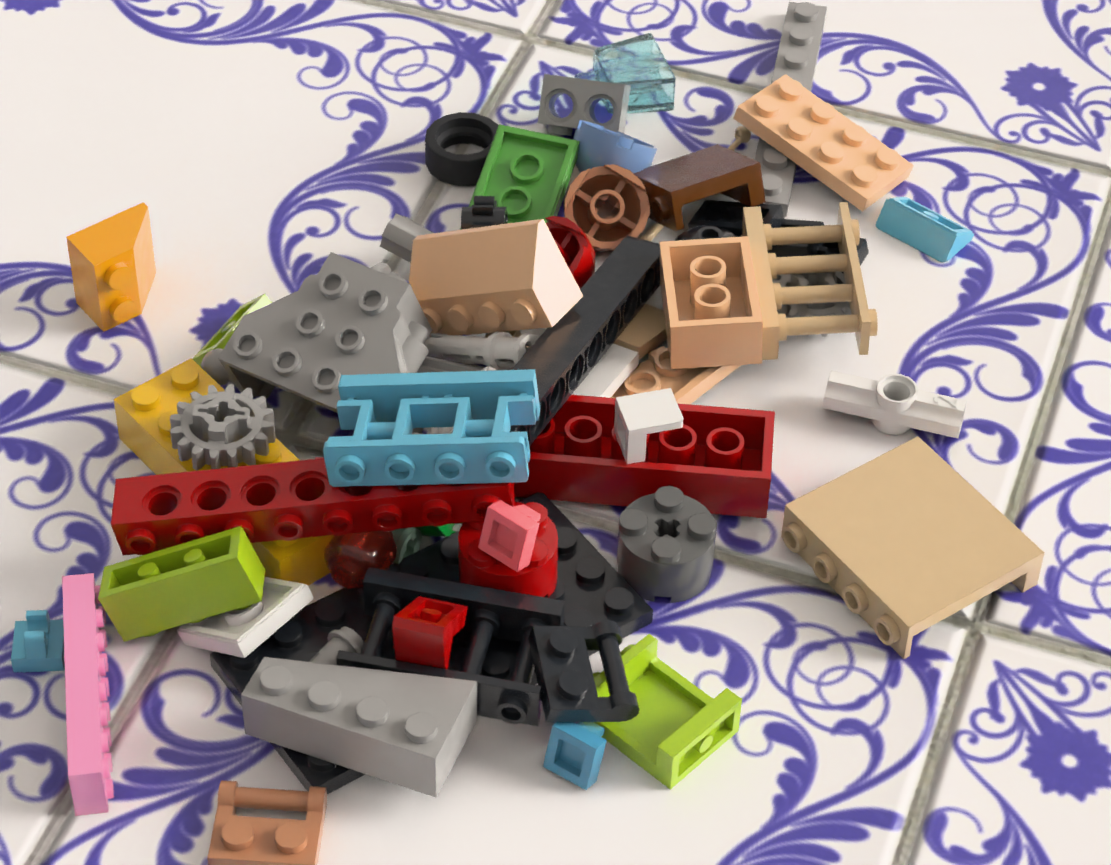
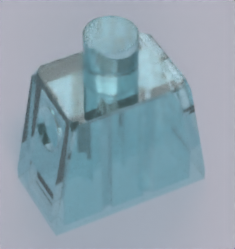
M652 33L597 48L593 52V71L575 74V78L630 85L627 114L674 110L676 78ZM603 99L602 101L608 113L613 114L612 104L608 100Z

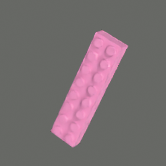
M94 573L62 576L68 779L75 816L109 812L108 799L114 798L113 779H109L111 778V772H113L112 754L106 753L110 752V746H112L111 729L106 727L108 726V721H111L109 702H104L107 701V696H110L108 677L103 678V676H106V672L109 671L107 653H102L107 648L106 629H101L106 624V611L103 606H99L101 603L98 600L101 585H95Z

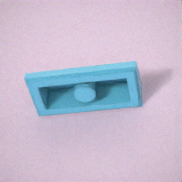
M908 197L886 199L876 222V227L879 230L940 262L950 260L974 236L973 231Z

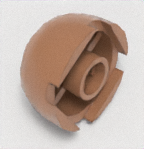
M614 164L589 168L581 172L570 184L564 200V217L570 219L583 230L593 249L598 252L614 251L626 236L638 238L644 231L650 215L649 199L643 182L630 170Z

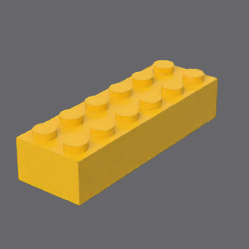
M190 358L114 399L119 439L156 475L209 470L211 465L207 464L199 470L193 469L192 458L186 461L179 459L178 449L172 448L170 416L178 414L177 403L179 401L191 403L190 393L193 391L204 396L208 394V386L214 385L218 392H223L225 389ZM277 438L275 442L268 443L269 454L267 456L255 454L256 465L299 461ZM244 462L238 463V467L249 466ZM349 533L342 536L329 535L298 538L292 541L278 540L251 543L265 568V577L303 583L308 586L361 555V550L358 548L360 533Z

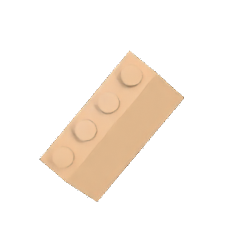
M544 219L418 235L413 240L409 284H411L413 292L430 324L431 333L456 336L553 327L583 297Z

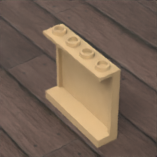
M918 436L786 504L781 537L788 549L798 553L813 568L818 579L823 583H828L843 598L848 609L855 614H859L875 630L880 641L885 645H890L903 659L910 656L913 636L1004 585L1012 582L1022 593L1036 586L1045 553Z

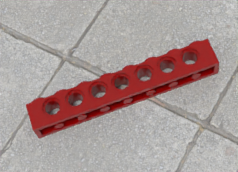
M324 458L119 478L115 480L111 527L124 556L146 555L242 526L251 543L278 540L292 541L298 538L329 535L342 536L349 533L380 530L392 531L421 526H443L452 523L484 521L488 506L499 500L511 507L515 506L514 483L333 487L329 484Z

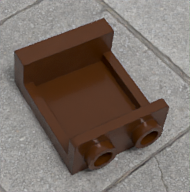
M718 144L634 173L643 182L650 204L649 219L675 232L684 229L681 210L683 205L717 193H721L750 207L766 202L760 162Z

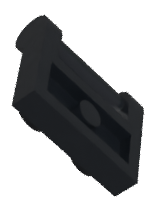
M606 620L598 622L593 626L532 627L528 641L537 683L541 686V701L546 722H623L631 720L638 715L640 709L637 696L629 690L619 648L622 642V635L618 623ZM588 651H599L609 697H598Z

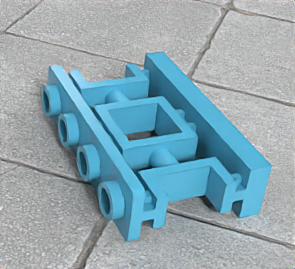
M535 369L341 375L338 385L340 400H338L336 406L341 430H354L353 436L328 437L324 444L323 455L331 486L519 483L528 481V462H530L531 456L528 433L510 432L511 425H536V421H539L540 402ZM453 427L451 434H412L413 428Z

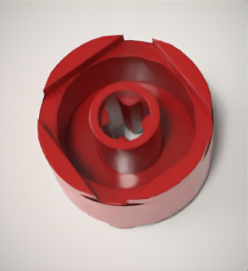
M515 502V506L524 504V503ZM536 502L525 504L540 513L541 517L538 521L539 528L530 564L518 572L478 548L484 521L463 522L458 536L459 583L545 597L548 594L549 598L557 584L558 533L554 523L548 517L547 509Z

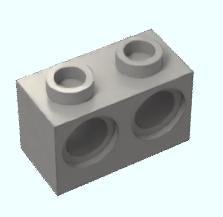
M544 74L537 123L549 125L548 133L572 136L573 128H577L579 120L604 126V129L624 133L631 86ZM567 94L573 101V109L568 116L562 118L556 113L554 105L560 95ZM603 99L608 100L614 110L612 118L606 123L599 122L594 114L596 104Z

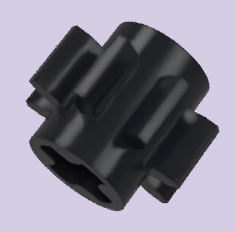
M474 196V205L472 207H462L461 230L508 223L507 207H497L495 196Z

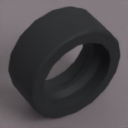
M464 112L445 115L434 121L426 130L425 164L430 174L441 182L454 186L477 185L499 125L486 116ZM457 144H473L484 148V150L478 153L468 155L454 154L444 149Z

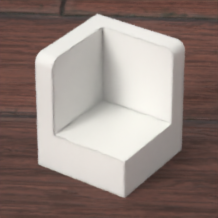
M671 388L616 397L614 432L627 464L645 461L647 434L683 427V416Z

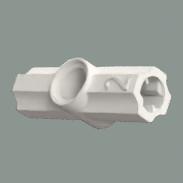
M831 370L822 408L872 419L875 428L880 432L890 435L903 434L910 428L959 438L967 401L918 390L915 381L902 374L885 375L878 381Z

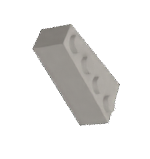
M264 657L241 694L245 734L435 798L438 796L477 721V681Z

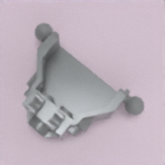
M330 252L318 274L309 275L303 281L298 291L243 316L225 348L209 351L202 360L201 368L219 385H224L231 381L235 383L240 392L246 388L252 389L253 398L256 396L268 398L276 386L337 412L336 406L338 400H340L338 385L341 375L417 373L429 352L424 343L432 329L413 292L411 284L391 271L389 265L380 262L369 268ZM413 428L412 434H422L424 428Z

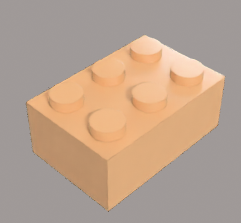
M749 237L659 242L660 286L671 369L762 364L763 320Z

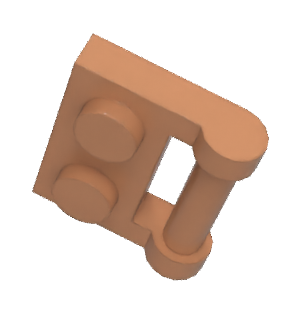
M221 780L218 791V805L207 857L208 865H318L327 806V787L310 786L309 791L238 787L237 781ZM237 808L307 812L306 820L235 816Z

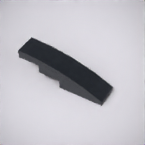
M705 200L688 223V227L690 229L702 225H713L727 229L738 237H742L743 207L750 206L741 202ZM759 204L753 206H761L763 224H771V228L824 225V222L784 219L781 205ZM860 238L859 245L856 246L860 266L869 253L867 241L864 238ZM838 242L772 245V250H768V253H775L776 257L840 254Z

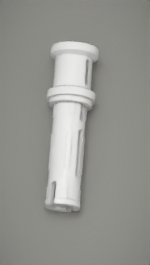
M495 332L488 336V338L431 333L424 345L429 351L427 354L429 357L455 363L489 365L496 370H510L530 349L525 346H532L539 336L525 333L518 338L512 337L507 332Z

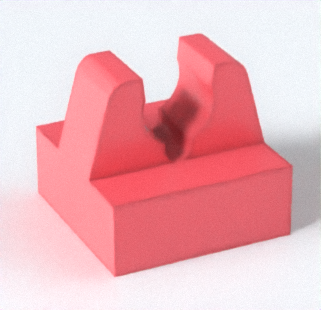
M501 500L491 504L487 508L478 548L516 572L520 571L530 564L541 514L525 504L511 507Z

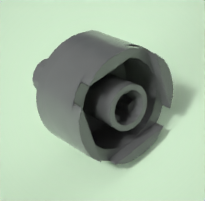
M663 486L654 494L638 498L628 505L619 517L618 573L645 600L655 602V596L671 597V603L683 602L697 596L709 584L713 569L717 529L716 519L704 505L693 498L685 496L677 487Z

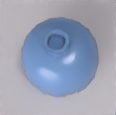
M579 120L573 140L580 141L576 166L580 173L589 168L614 164L628 169L634 174L650 167L657 148H654L653 145L618 131L614 132L604 129V126L584 120Z

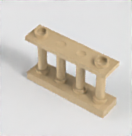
M839 202L837 225L771 228V224H763L761 206L743 207L742 237H749L763 320L762 360L778 359L779 341H786L787 336L854 332L859 355H868L870 336H877L876 309H868L856 247L860 241L858 219L851 220L848 202ZM838 242L840 254L776 257L775 253H768V250H772V245ZM844 272L846 284L781 287L780 283H773L772 280L777 279V275ZM849 302L851 315L786 318L785 313L778 314L777 310L782 309V305Z

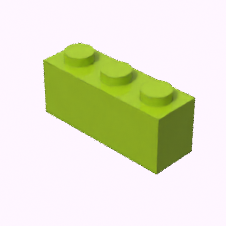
M242 526L104 567L98 600L122 640L126 642L143 636L150 637L163 630L187 623H198L214 615L232 610H242L250 607L252 604L262 602L265 568Z

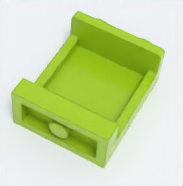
M648 634L637 644H630L621 651L629 690L637 696L640 709L638 715L631 720L623 722L594 723L605 728L602 738L606 739L607 742L671 790L739 731L742 699L728 688L724 689L714 699L658 658V640ZM604 670L601 673H593L598 697H609Z

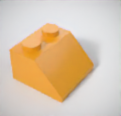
M144 202L66 237L76 303L103 332L142 314L156 274L149 210Z

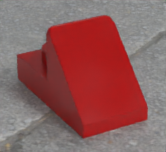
M418 596L393 618L392 630L396 660L448 669L453 636L465 626L468 606Z

